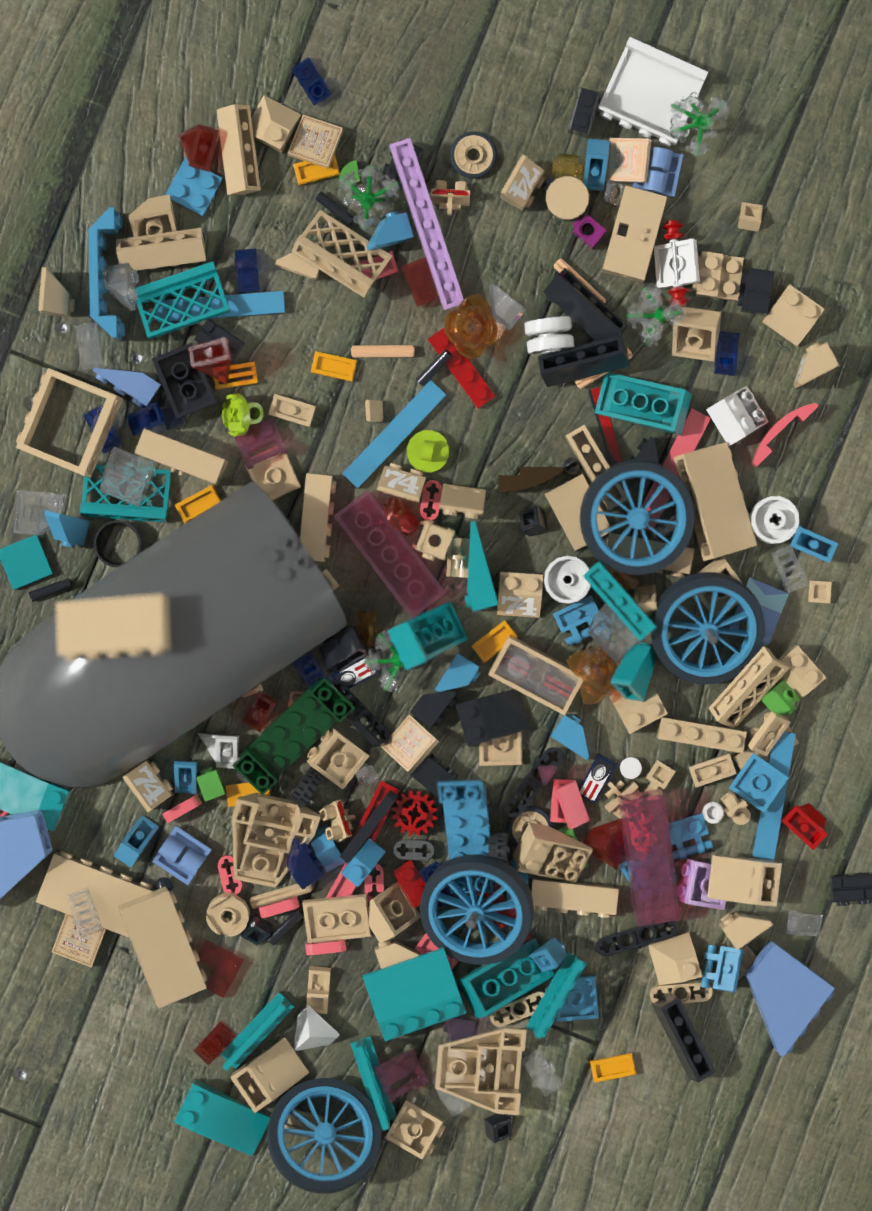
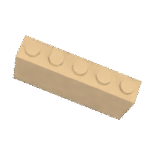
M727 442L673 457L679 478L687 488L693 503L694 530L703 561L757 546L756 535L750 523V514L745 506L744 494L739 485L738 473L734 468L732 452Z
M157 594L56 602L57 655L65 657L66 661L79 660V656H86V659H99L100 655L107 654L108 658L121 657V653H129V656H141L142 652L150 651V654L158 655L163 654V650H171L168 596Z
M63 850L60 853H54L36 902L129 937L117 907L156 891V889L152 888L153 885L145 881L140 883L132 881L133 877L121 873L120 876L112 873L113 870L106 866L95 867L92 865V861L84 858L80 860L72 858L73 854Z
M166 887L117 907L158 1008L206 989L205 981H207L203 968L199 970L197 962L200 961L196 950H192L189 943L192 942L189 931H184L182 923L185 922L180 910L176 911L174 904L177 903L173 891L169 892Z

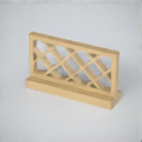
M319 210L302 235L300 234L292 249L294 254L364 298L392 258V255L381 248L368 251L367 245L369 241L321 210ZM322 219L328 223L329 228L319 229L318 220ZM335 232L344 233L347 239L337 240ZM331 233L333 241L323 242L321 234ZM316 234L318 242L310 241L306 238L307 235ZM353 244L363 245L365 251L356 252ZM339 245H349L351 252L341 253ZM335 246L337 254L329 253L325 247ZM372 255H378L385 260L382 263H374ZM367 256L369 264L360 265L357 257ZM353 257L355 265H348L344 262L343 258ZM371 269L372 278L370 279L362 274L361 270Z

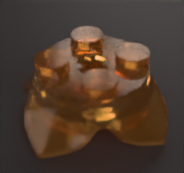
M481 294L466 297L457 308L450 310L444 319V329L449 341L454 344L461 355L470 360L480 357L485 346L495 344L506 332L501 320L488 312V302ZM468 324L473 325V330L469 331Z
M591 645L588 647V650L575 652L566 660L571 671L584 680L581 686L584 704H596L606 696L610 697L613 695L616 688L612 685L611 680L621 661L617 658L615 659L609 651Z

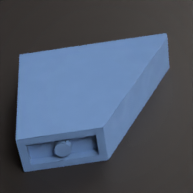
M42 809L0 817V899L53 851Z
M771 940L767 942L744 974L774 1049L782 1057L792 1051L795 1045L794 1042L798 1037L804 1035L809 1022L819 1015L821 1006L824 1002H828L831 999L835 989L831 984Z

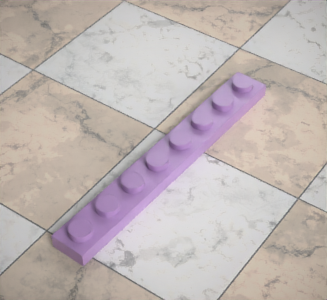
M408 138L390 144L389 147L443 310L464 304L465 302L411 139Z

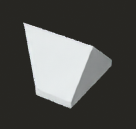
M197 733L216 762V768H234L232 765L239 757L240 735Z
M308 1005L298 1015L293 1049L294 1051L326 1046L331 1044L340 1034Z

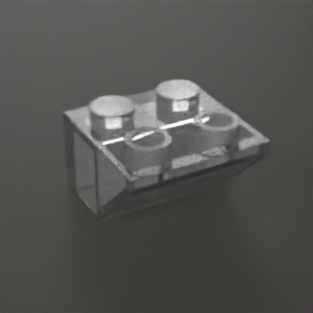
M114 447L106 464L99 491L140 507L155 473L156 466L154 462Z
M607 603L594 615L587 632L616 663L638 641L636 636Z

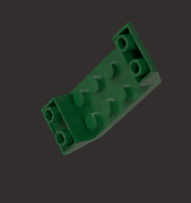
M324 677L310 686L246 747L232 766L263 796L278 782L279 776L337 721L340 723L355 709V706Z

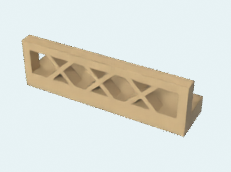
M763 646L713 702L709 710L717 722L735 729L790 667L787 663L776 659L770 649ZM775 666L779 667L776 672L770 674V671ZM765 682L761 688L756 689L760 683ZM751 698L748 703L742 705L745 699ZM737 713L736 717L732 721L728 720V718L732 714Z

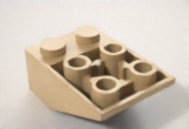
M443 484L439 508L443 510L444 515L456 516L457 513H464L465 518L478 519V516L483 515L486 490Z
M529 822L513 853V858L519 872L576 883L593 849L549 826Z
M712 855L707 898L753 905L777 906L782 864L768 859Z
M284 1037L233 1072L230 1078L253 1112L256 1113L301 1080L309 1071L286 1037Z

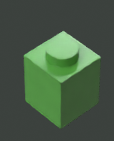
M212 767L199 771L201 775L196 777L205 802L226 794V789L218 769L212 770Z

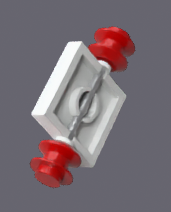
M670 220L666 222V225L662 226V229L667 230V234L663 235V238L670 241V243L654 246L657 288L660 290L671 288L667 292L669 295H672V299L668 303L678 308L686 306V303L690 301V299L685 298V294L689 290L683 287V285L700 282L697 241L695 239L679 241L684 237V234L680 233L679 230L683 227V224H680L678 220Z

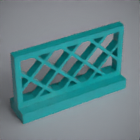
M213 261L132 289L149 340L230 312ZM215 279L216 287L213 292L203 289L206 282ZM194 288L197 290L193 299L183 296L186 289ZM201 292L210 296L206 305L196 302ZM168 295L177 297L172 307L163 303ZM216 298L222 301L224 307L214 310L210 308L213 299ZM181 299L190 303L185 312L176 309ZM151 301L156 306L152 313L144 311L142 304ZM194 305L203 309L201 314L196 317L189 315ZM160 306L169 309L165 319L155 316ZM173 312L183 316L179 323L173 324L169 322ZM153 319L162 322L159 330L150 331L149 326Z
M96 465L94 470L100 471L103 475L99 481L94 484L89 477L84 476L82 504L80 505L82 517L168 523L171 470ZM114 472H121L125 478L115 485L109 479V476ZM136 473H140L146 478L138 487L130 480ZM157 475H166L165 484L159 489L151 481ZM107 479L113 488L103 495L97 486ZM126 481H129L135 489L125 497L118 488ZM149 482L156 491L146 498L140 489ZM95 489L101 495L97 502H87L88 494ZM114 491H117L123 498L117 504H111L107 499ZM136 492L144 499L138 506L132 505L128 501ZM159 493L164 499L163 507H154L149 501Z
M600 561L596 562L583 575L639 641L657 627Z
M567 952L568 955L562 961L526 1024V1028L532 1030L539 1039L545 1038L587 964L586 961L570 952Z
M279 991L221 1052L220 1055L225 1059L222 1067L226 1071L231 1066L236 1069L287 1016L295 1005Z
M368 1036L350 1042L368 1099L378 1115L382 1129L386 1130L389 1129L390 1121L396 1119L397 1113L372 1037Z

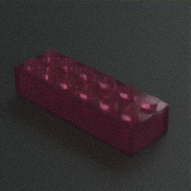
M368 490L334 515V518L411 619L446 594L445 590Z
M661 789L619 795L618 800L634 921L640 927L681 920L665 794Z

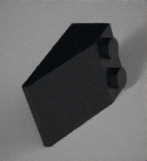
M191 342L152 358L176 419L217 403L194 343Z
M516 689L456 705L468 747L530 729L519 691Z

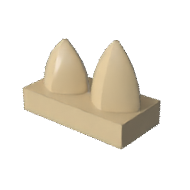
M656 584L634 587V601L650 619H652L654 610L657 609Z
M773 711L765 713L762 726L760 728H750L751 741L748 747L757 753L767 756L791 722L788 718Z

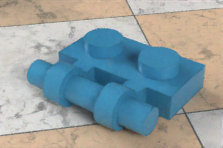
M592 595L553 613L561 633L570 630L572 636L565 638L568 647L575 643L578 645L583 642V639L591 635L596 636L600 634V631L607 628L604 621L596 624L593 619L601 614ZM587 621L589 627L578 632L576 626Z
M703 813L661 825L667 846L676 844L677 847L676 851L669 852L672 860L679 858L683 860L689 855L695 853L703 854L705 850L713 848L711 840L702 842L701 836L709 834ZM690 839L695 840V845L683 847L682 842Z
M708 945L707 953L704 954V971L701 972L702 977H700L702 979L701 988L709 989L710 981H714L713 989L736 993L743 950L721 946L719 954H716L717 946ZM714 962H718L716 973H712Z

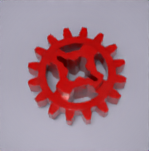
M409 790V796L402 793V800L396 799L395 802L398 804V807H392L396 814L391 817L398 820L395 823V827L402 826L401 833L408 830L409 836L413 832L420 836L421 830L428 833L427 826L434 827L431 820H437V816L433 815V812H436L438 809L431 806L435 802L434 799L427 800L428 793L421 796V790H418L417 794L413 795L412 790ZM414 799L413 804L410 806H402L406 801ZM421 801L427 805L429 812L422 809ZM417 803V811L421 813V815H417L416 819H414V822L412 823V814L408 812L413 811V808H415V804ZM400 814L406 816L409 821L408 825L402 821ZM420 820H427L422 826L416 827V823Z

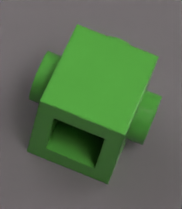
M783 679L774 685L761 700L771 712L788 716L797 708L795 704L800 698Z

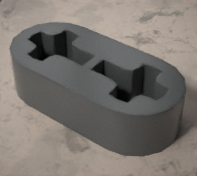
M402 839L394 845V854L403 860H428L434 854V846L427 840ZM404 843L407 848H413V851H407L405 855H401V851H397V848L401 847V844ZM423 844H426L427 848L431 849V852H427V856H422V852L415 851V848H422Z

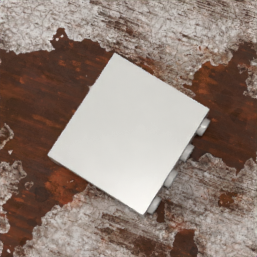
M629 37L597 108V112L600 113L599 116L611 121L613 118L619 121V125L626 129L633 127L639 130V134L644 137L651 138L653 136L659 139L658 142L664 146H675L681 132L673 134L672 130L684 126L688 116L672 108L671 104L674 103L691 112L692 107L688 100L691 99L695 103L708 72Z

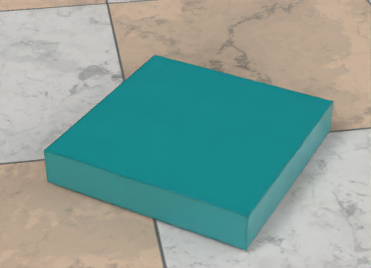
M38 534L0 549V559L13 590L53 574Z

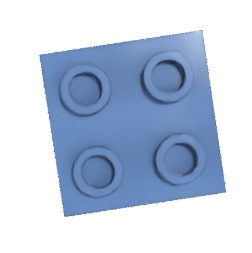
M652 147L647 183H633V188L674 198L683 154L673 153V151L665 148Z
M176 825L152 862L189 885L212 848Z

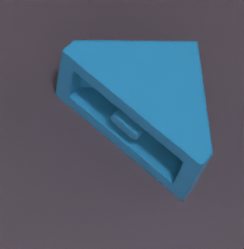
M174 761L175 793L197 794L196 777H198L199 761Z
M326 824L316 830L315 836L310 842L317 858L326 872H329L346 863V861L340 858L342 853L335 840H327L325 832L328 826Z

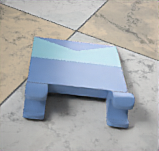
M749 577L746 587L751 590L759 601L764 615L765 635L762 646L766 647L771 641L789 593ZM740 603L737 605L734 615L745 611ZM747 617L730 623L728 628L738 630L741 621L747 623Z

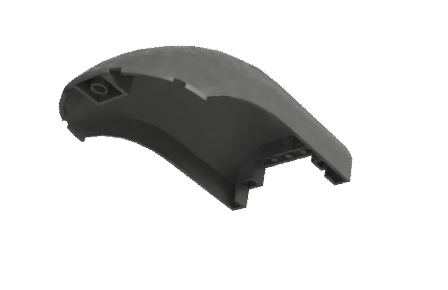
M251 481L71 600L81 601L157 594L168 596L171 650H163V654L152 655L150 651L142 652L141 656H129V653H121V657L108 658L106 654L100 655L99 659H86V656H79V660L66 661L65 657L57 655L56 612L22 637L10 649L0 666V738L6 750L20 766L40 779L67 787H90L112 781L124 775L347 626L344 613L323 574L279 509L254 482Z

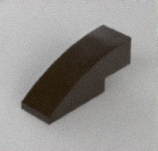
M520 467L519 475H498V493L516 492L541 485L562 473L563 467Z

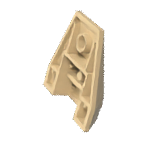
M260 793L238 797L232 814L234 879L276 888L315 836L321 816L306 806L303 808L294 801L265 794L262 796Z
M501 1028L438 1045L435 1089L497 1114L519 1115L522 1051H525L527 1030Z

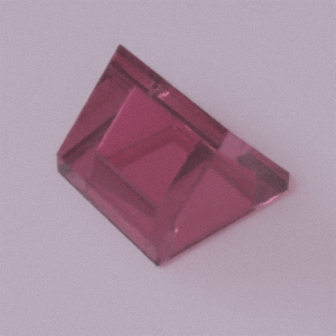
M557 766L538 767L542 785L545 786L549 783L557 771Z

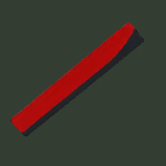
M600 387L588 391L594 412L601 390ZM595 414L611 467L622 463V457L610 418Z

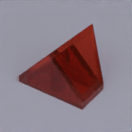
M198 124L178 134L189 166L210 171L219 147V129Z
M227 337L188 347L192 368L225 384L228 383L232 358Z
M626 817L591 828L583 841V844L593 849L591 854L615 870L618 869L627 854Z

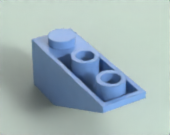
M93 369L97 373L95 378L104 384H107L108 381L115 385L113 388L115 391L123 396L126 393L133 397L131 401L141 408L143 405L149 407L163 387L141 372Z

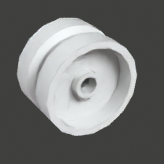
M568 316L545 318L524 323L525 335L531 337L539 336L527 342L528 354H549L574 347L572 335H559V333L567 332L572 328L571 318Z
M770 496L758 501L752 508L750 523L752 530L760 541L768 544L782 543L795 534L799 525V514L795 505L788 499L780 496ZM772 516L777 518L776 524L770 523L769 519L773 518Z
M564 556L557 558L545 570L543 579L545 590L551 598L558 602H577L586 596L591 585L583 577L589 568L577 557ZM567 575L572 578L569 584H566L563 580Z

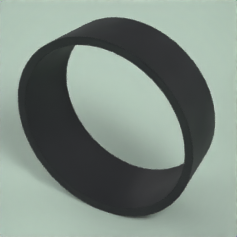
M114 520L104 524L97 531L94 539V549L96 555L104 564L111 567H120L125 563L111 562L103 555L100 548V540L103 533L115 525H124L132 529L138 538L139 544L135 556L140 552L141 539L138 531L131 524L121 520Z

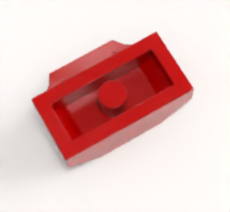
M809 803L802 806L795 805L781 820L812 850L828 835L825 830L826 818Z

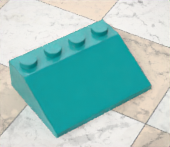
M444 947L362 975L385 1041L466 1014L464 1001Z

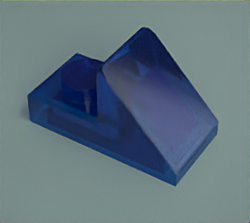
M257 249L235 250L238 293L260 292Z
M159 402L126 415L133 436L141 434L143 429L150 430L165 425V419Z

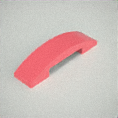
M813 403L800 407L776 422L759 443L752 465L757 467L772 452L767 444L795 417L800 422H803L818 405Z

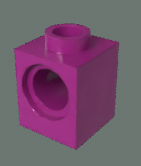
M588 214L584 218L579 216L572 225L574 227L572 233L590 249H593L607 231ZM590 225L594 233L586 236L582 233V227Z

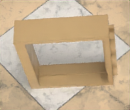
M48 368L47 372L42 375L39 392H36L33 397V406L25 417V426L17 437L16 448L91 478L123 398ZM56 379L106 398L79 466L29 446Z

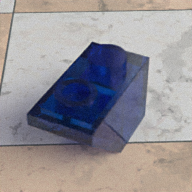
M295 837L292 841L286 866L303 890L324 875L320 869L323 865L316 855L313 857L310 855L312 850L306 842L301 843Z

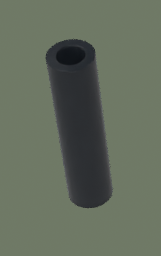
M322 191L315 200L348 226L355 220L353 215Z
M444 349L416 378L417 382L424 386L453 357L451 352Z
M70 578L30 591L29 596L31 601L34 602L71 589L73 585Z
M296 909L266 938L268 942L274 946L304 917L303 913Z

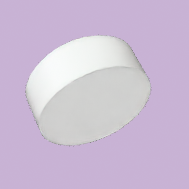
M627 757L620 764L621 774L628 779H634L641 773V763L634 757Z
M708 802L702 809L703 817L709 823H718L723 819L724 809L717 802Z

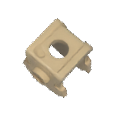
M429 519L421 521L420 524L424 525L418 544H412V547L422 552L421 557L432 561L435 558L447 560L445 555L452 537L456 538L457 536L455 530L434 524V521ZM433 534L441 538V544L438 547H432L429 544V537Z

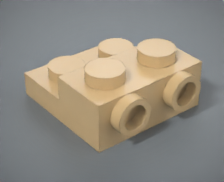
M702 251L700 256H698L700 282L692 284V290H696L695 296L738 301L744 258Z
M332 728L331 731L327 730L321 736V744L309 751L307 762L330 781L344 789L368 759L369 755L335 728Z
M406 1100L385 1138L420 1159H423L426 1155L430 1157L436 1146L432 1144L435 1137L440 1138L446 1128L443 1125L445 1120L429 1110H424Z

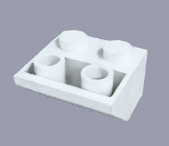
M747 385L707 409L728 446L769 422Z

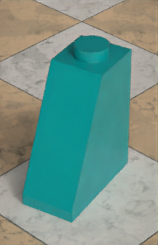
M631 643L612 677V685L624 699L641 702L645 700L657 658L656 652L647 643Z

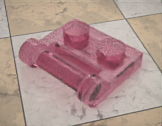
M273 418L249 428L243 436L234 437L248 470L254 468L255 464L273 456L287 453ZM275 442L277 443V446L272 447L252 457L249 456L250 453H253Z
M413 1049L374 1067L390 1103L420 1086L424 1087L429 1084ZM416 1073L418 1078L394 1090L391 1089V1084Z

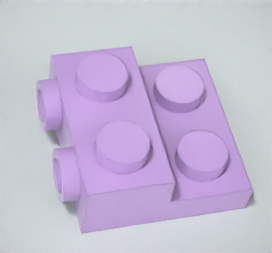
M687 859V863H684L681 869L682 876H684L683 883L677 889V895L680 897L679 901L690 905L720 910L725 909L726 901L707 898L711 863Z

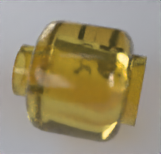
M560 153L557 158H553L552 175H555L556 179L564 176L578 178V175H582L583 162H579L578 155Z

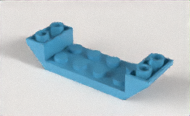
M109 207L88 229L90 317L116 341H122V336H125V323H122L121 319L117 316H104L108 314V305L104 300V293H107V281L103 278V272H107V261L103 257V251H106V238H103V235L119 234V229H123V217L120 216V213L114 207Z
M482 780L438 782L440 803H443L449 860L469 854L488 856L490 824L486 787ZM471 875L475 892L481 893L486 877ZM466 876L454 879L466 893H470ZM488 879L484 893L494 891V880ZM450 887V893L455 894L456 892Z

